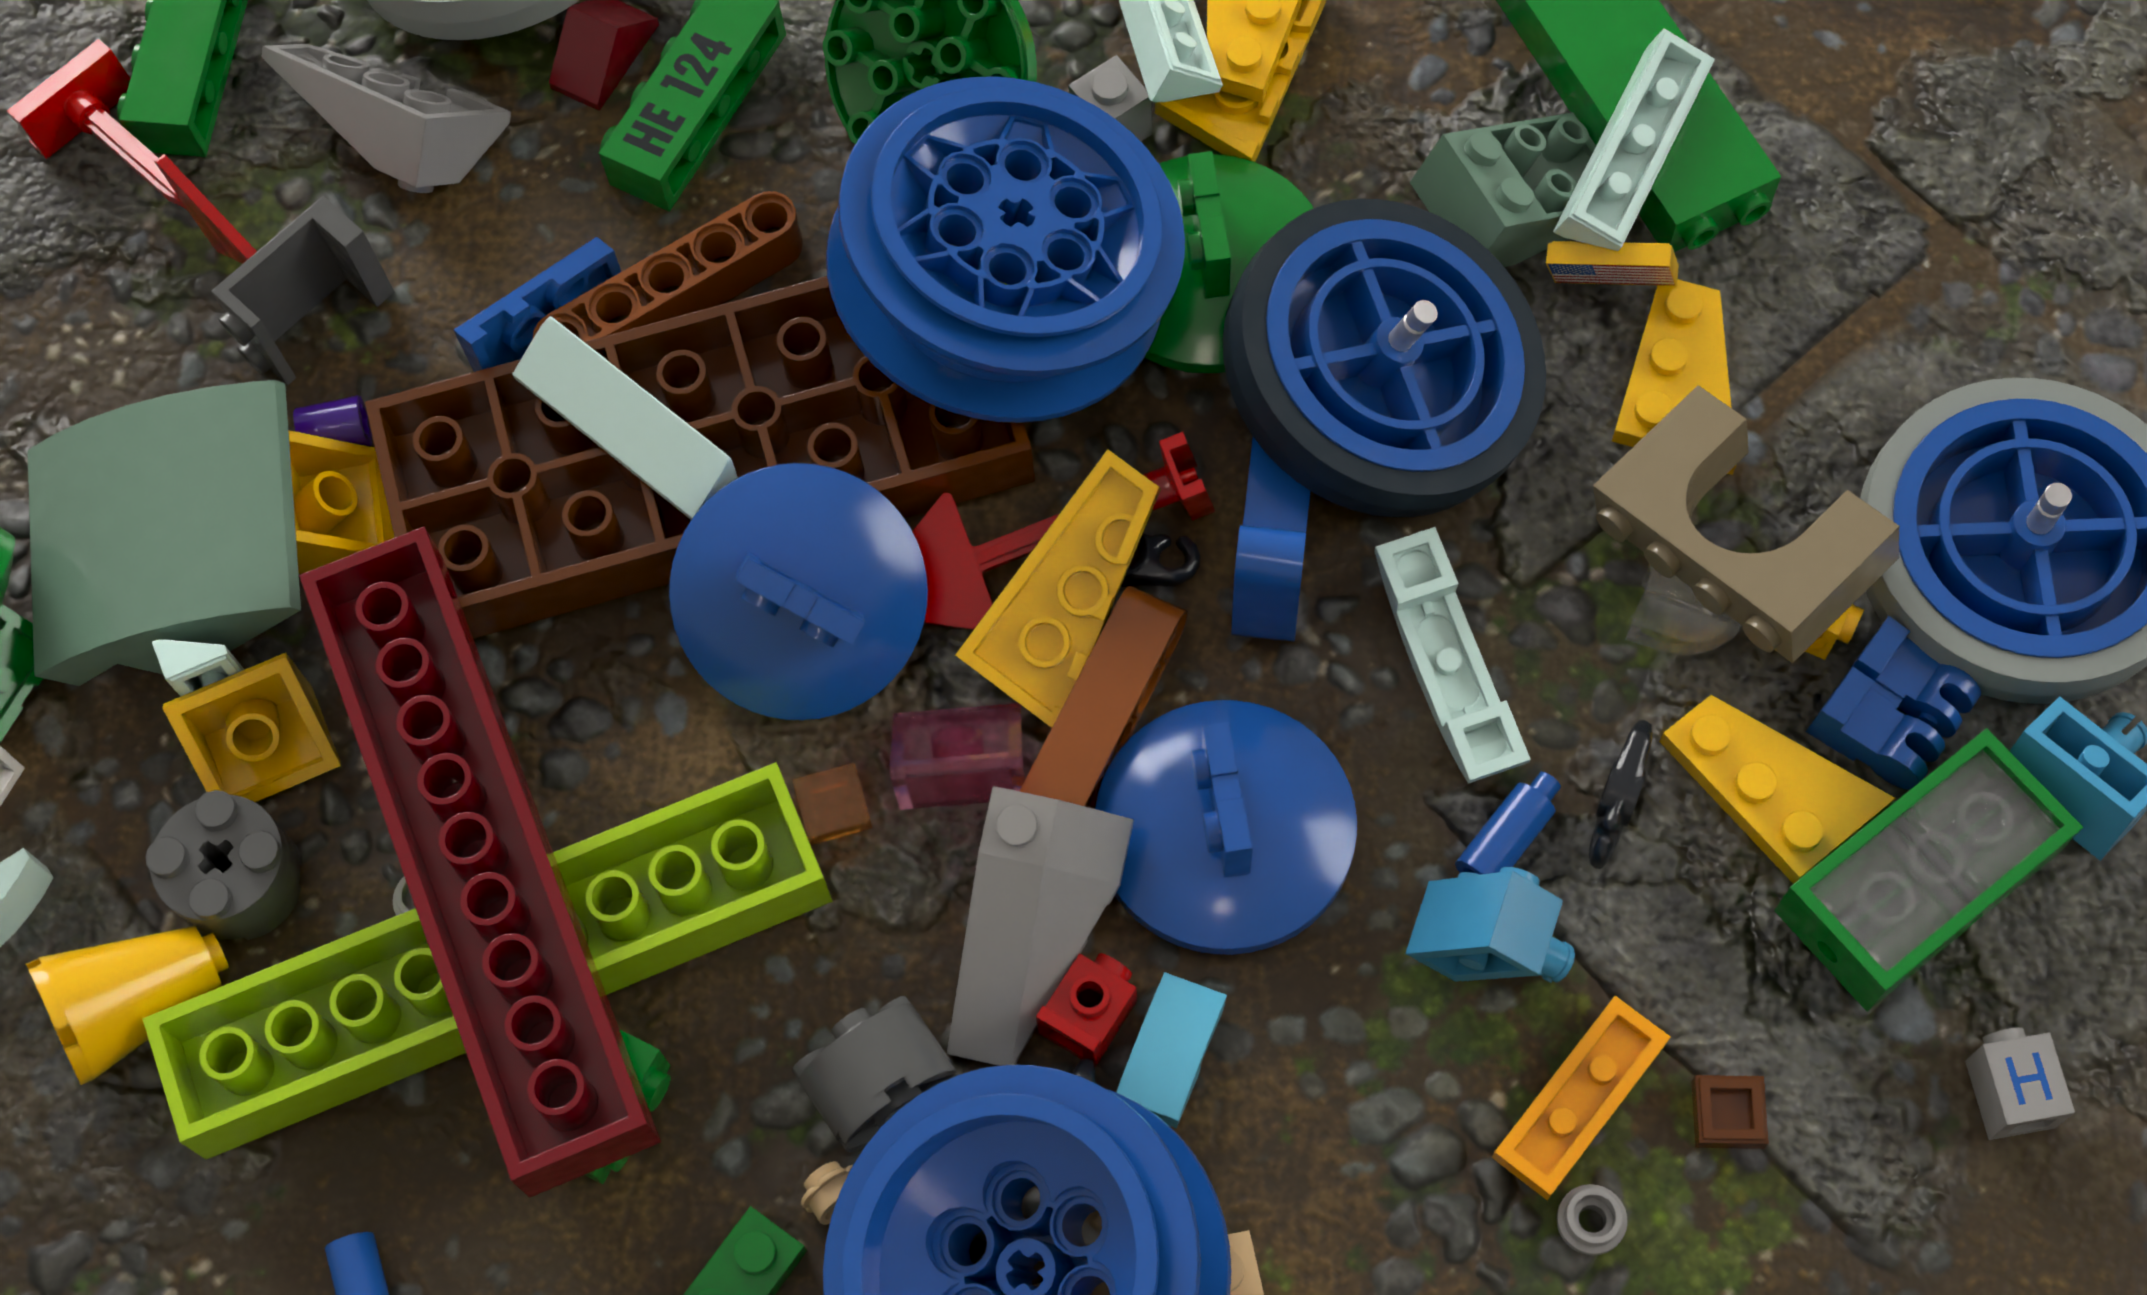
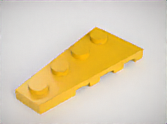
M1327 0L1302 1L1263 103L1219 91L1217 93L1155 103V114L1223 155L1256 162Z
M1107 449L955 656L1052 728L1103 630L1161 491L1160 487Z

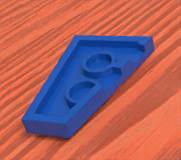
M596 237L455 328L453 331L473 371L476 372L520 360L533 340V330L543 317L622 272L614 250Z

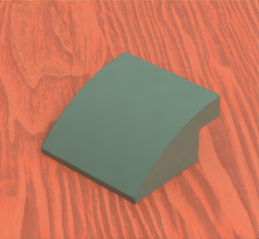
M277 380L253 381L212 386L156 397L88 418L55 433L28 449L35 677L81 686L116 664L163 674L152 641L175 640L225 645L229 651H232L301 611L285 383Z

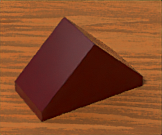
M590 0L567 8L549 79L550 88L600 111L659 26L658 18L619 0Z

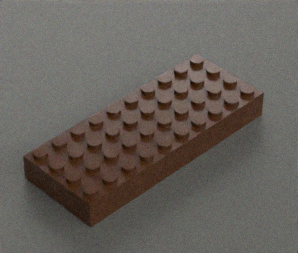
M827 276L585 342L726 453L733 461L738 478L752 471L778 464L808 463L828 466L858 477L877 489L896 507L903 518L928 512L943 493H950L957 504L1035 482L1032 448L1023 422H995L956 414L916 397L891 381L860 351L846 331L832 300ZM520 360L365 402L394 537L425 526L444 559L473 639L670 584L674 556L683 533L691 519L514 379L512 374Z

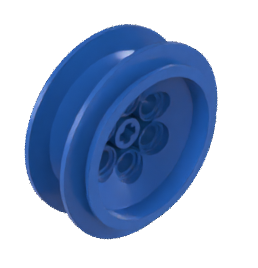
M969 77L938 83L909 94L881 113L863 132L849 156L840 185L838 207L832 220L827 241V279L836 311L857 347L876 368L909 393L947 411L975 419L1016 423L1043 421L1063 417L1101 401L1117 390L1142 363L1153 343L1160 319L1172 300L1181 277L1185 254V234L1178 200L1161 166L1144 144L1114 117L1076 95L1038 82L1007 77Z
M1035 1065L994 1066L960 1074L919 1094L899 1109L864 1147L843 1184L831 1216L825 1244L823 1291L824 1295H1091L1096 1286L1105 1282L1109 1288L1110 1295H1230L1232 1272L1230 1243L1225 1218L1217 1194L1206 1171L1188 1145L1161 1118L1127 1097L1097 1085L1081 1076L1062 1070ZM1037 1186L1040 1193V1205L1035 1214L1025 1219L1021 1210L1023 1197L1030 1188ZM1098 1211L1102 1219L1100 1235L1095 1242L1086 1246L1082 1238L1084 1220L1089 1214ZM983 1231L987 1240L986 1252L979 1262L973 1264L969 1254L970 1244L975 1235ZM1038 1261H1043L1045 1267L1036 1272L1033 1269ZM1040 1274L1043 1281L1039 1286H1033L1032 1280Z

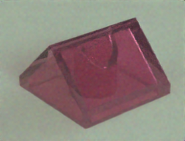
M1014 703L893 713L890 776L899 810L989 803L993 786L1020 791L1026 779L1021 705Z

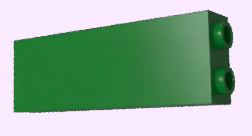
M1496 0L1569 111L1573 112L1577 119L1586 127L1589 136L1596 146L1644 51L1664 28L1688 42L1659 0ZM1709 72L1639 212V216L1657 243H1669L1672 245L1674 252L1688 247L1690 250L1700 248L1715 238L1719 231L1737 223H1740L1742 226L1749 225L1762 218L1772 207V201L1781 179V175Z

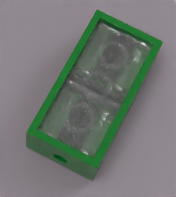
M1986 728L1790 886L1774 912L1865 1011L1868 1012L2056 857L2084 827Z

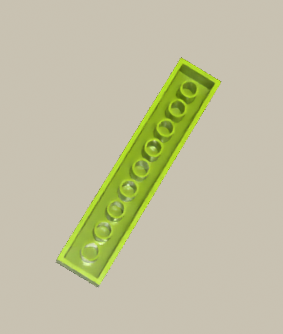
M777 762L553 852L606 995L833 902ZM416 908L142 1018L179 1142L206 1160L466 1053Z

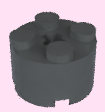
M214 790L206 792L198 800L179 809L161 828L155 841L147 849L145 856L153 886L161 900L189 926H195L201 935L205 936L213 932L218 941L238 938L250 940L262 937L278 927L290 915L299 899L301 886L299 885L300 865L302 866L301 853L294 841L260 805L244 797L229 795L225 791Z
M900 996L892 1000L872 1017L865 1008H860L848 1014L831 1029V1033L836 1039L826 1048H819L809 1053L792 1068V1072L835 1138L840 1141L847 1152L864 1149L876 1132L899 1109L919 1094L943 1081L955 1077L954 1073H957L951 1064V1060L906 996Z

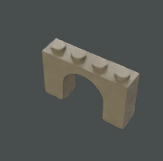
M1698 385L1593 485L1597 522L1614 540L1624 542L1627 539L1643 551L1648 563L1658 573L1667 578H1672L1675 575L1691 587L1697 600L1710 612L1716 615H1721L1724 612L1742 625L1746 636L1758 648L1768 653L1775 650L1793 663L1899 559L1900 526L1847 490L1804 533L1781 548L1762 553H1739L1721 548L1708 541L1693 525L1691 521L1692 513L1704 495L1749 453L1747 419Z

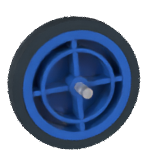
M1351 199L1321 205L1301 214L1274 234L1252 257L1236 286L1225 318L1223 359L1226 377L1233 400L1252 436L1265 453L1296 482L1320 497L1354 511L1384 517H1416L1437 513L1466 501L1492 484L1508 469L1528 442L1542 410L1546 387L1545 353L1535 317L1517 283L1493 254L1475 238L1455 224L1415 206L1381 199Z

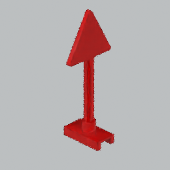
M100 39L93 42L7 110L11 118L29 136L31 145L44 158L48 159L82 131L86 134H94L168 201L185 208L217 252L242 264L257 252L165 154L158 158L110 116L109 109L118 103L122 93H127L131 78L113 51Z
M1180 432L1160 440L1159 444L1164 466L1143 474L1161 489L1153 511L1180 501L1192 521L1214 513L1215 509L1202 479L1198 478L1195 467L1198 466L1184 433ZM943 493L912 531L920 547L927 574L928 597L924 623L974 630L993 605V600L984 579L985 573L1030 555L1059 514L979 546H972L954 497L950 493Z

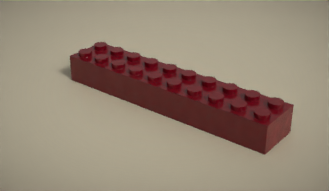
M425 526L299 575L511 1181L531 1198L661 1143L446 564Z

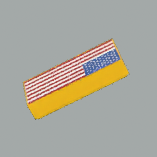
M1552 241V243H1548L1546 265L1555 283L1677 286L1679 265L1673 247L1669 243L1624 242L1619 251L1575 241Z

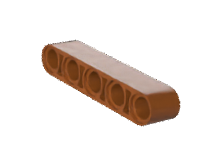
M776 191L762 192L754 195L547 314L537 323L533 330V338L549 316L556 319L578 338L586 342L727 302L789 266L799 257L802 251L803 240L793 202L786 195ZM772 227H781L779 231L764 233L765 230ZM724 256L731 257L727 261L721 263H713V261L717 258ZM680 286L677 290L670 293H661L667 287ZM628 316L621 322L608 323L615 317Z
M1132 586L1126 587L1032 765L1020 792L1058 799L1092 809L1095 808L1098 792L1109 765L1119 750L1130 739L1181 638L1187 621V610Z

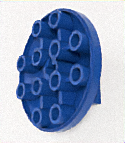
M808 463L778 464L752 471L731 481L709 498L694 515L678 544L672 563L669 588L670 609L676 634L686 656L703 679L733 703L761 715L785 720H810L837 715L866 702L886 687L904 667L919 640L924 625L928 597L927 574L920 547L910 526L896 507L877 489L862 479L832 467Z
M1237 700L1204 701L1172 710L1142 727L1125 743L1109 765L1102 780L1095 807L1096 810L1134 820L1121 885L1115 894V897L1124 909L1137 922L1160 938L1183 948L1210 954L1232 955L1264 950L1287 941L1312 925L1327 910L1340 892L1350 870L1357 837V815L1352 790L1344 770L1326 744L1303 724L1282 712L1259 704Z

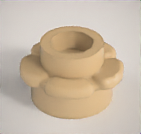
M836 1161L829 1162L816 1169L805 1180L804 1187L807 1191L802 1197L801 1205L807 1212H813L821 1224H830L839 1193L853 1165H849L844 1169Z

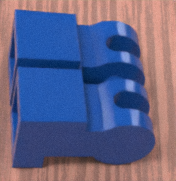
M1888 616L1805 732L1852 761L1856 758L1870 766L1878 776L1888 783L1899 788L1911 790L1928 774V767L1924 761L1934 762L1939 758L1945 749V742L1942 737H1952L1962 724V718L1959 713H1968L1972 710L1981 697V690L1976 681L1965 671L1955 666L1939 664L1928 656L1913 641L1907 638L1910 630ZM1897 707H1898L1899 709H1901L1902 711H1904L1905 713H1907V715H1904V714H1902L1901 712H1899L1898 710H1896Z

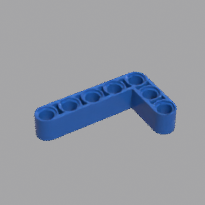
M1254 437L1252 440L1243 525H1240L1238 535L1231 635L1295 642L1310 490L1284 472L1265 453Z

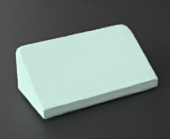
M175 640L152 641L165 680L180 696L245 670L225 645Z

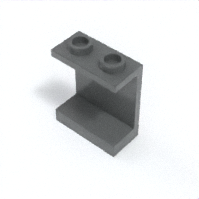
M322 196L211 292L225 312L218 320L225 330L241 344L237 350L259 374L264 375L268 370H271L288 386L296 379V376L275 344L279 337L345 280L376 307L380 306L395 291L364 231L326 197Z

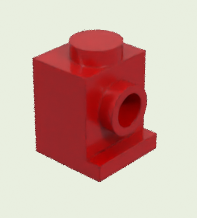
M1079 953L1046 1006H1042L1036 1015L1039 1034L1080 1059L1089 1058L1093 1060L1096 1067L1137 1003V987L1129 983L1132 972L1122 963L1106 954L1099 953L1096 959L1092 961ZM1085 989H1092L1103 996L1102 1001L1097 1006L1091 1008L1082 1006L1077 998Z

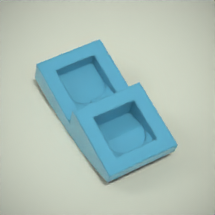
M1164 972L1116 1093L1139 1103L1161 1118L1167 1125L1177 1128L1198 1079L1202 1060L1223 1013L1227 995Z

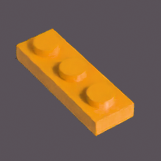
M1614 996L1495 1150L1492 1158L1548 1201L1671 1037L1617 996Z

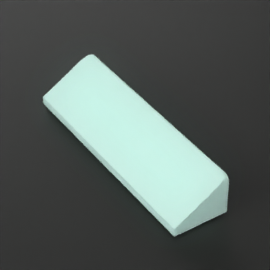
M1119 0L1150 101L1155 103L1168 102L1220 91L1223 84L1194 0Z
M1663 28L1644 51L1553 231L1555 234L1563 238L1619 251L1622 248L1715 60L1713 57Z
M549 316L540 326L512 374L514 379L689 519L692 520L703 504L718 490L738 478L733 461L726 453L556 319Z

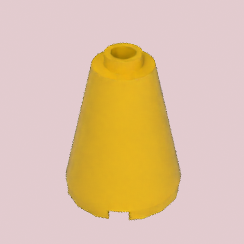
M195 926L42 956L26 963L80 1085L96 1079L149 1040L142 1018L221 987L222 984L218 973L229 968L214 933L212 932L201 937Z

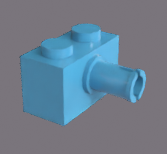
M2059 696L2023 731L2010 752L2084 827L2073 840L2101 861L2147 811V764L2135 755L2137 751L2147 744V728L2140 721L2127 735L2123 734L2121 731L2135 716L2130 713L2120 712L2113 715L2101 729Z
M1503 867L1498 873L1482 875L1462 872L1459 873L1458 878L1429 881L1405 953L1455 982L1538 975L1550 983L1552 981L1559 982L1569 973L1575 958L1574 948L1569 943L1562 942L1552 936L1563 900L1540 887V880L1537 876L1515 867Z

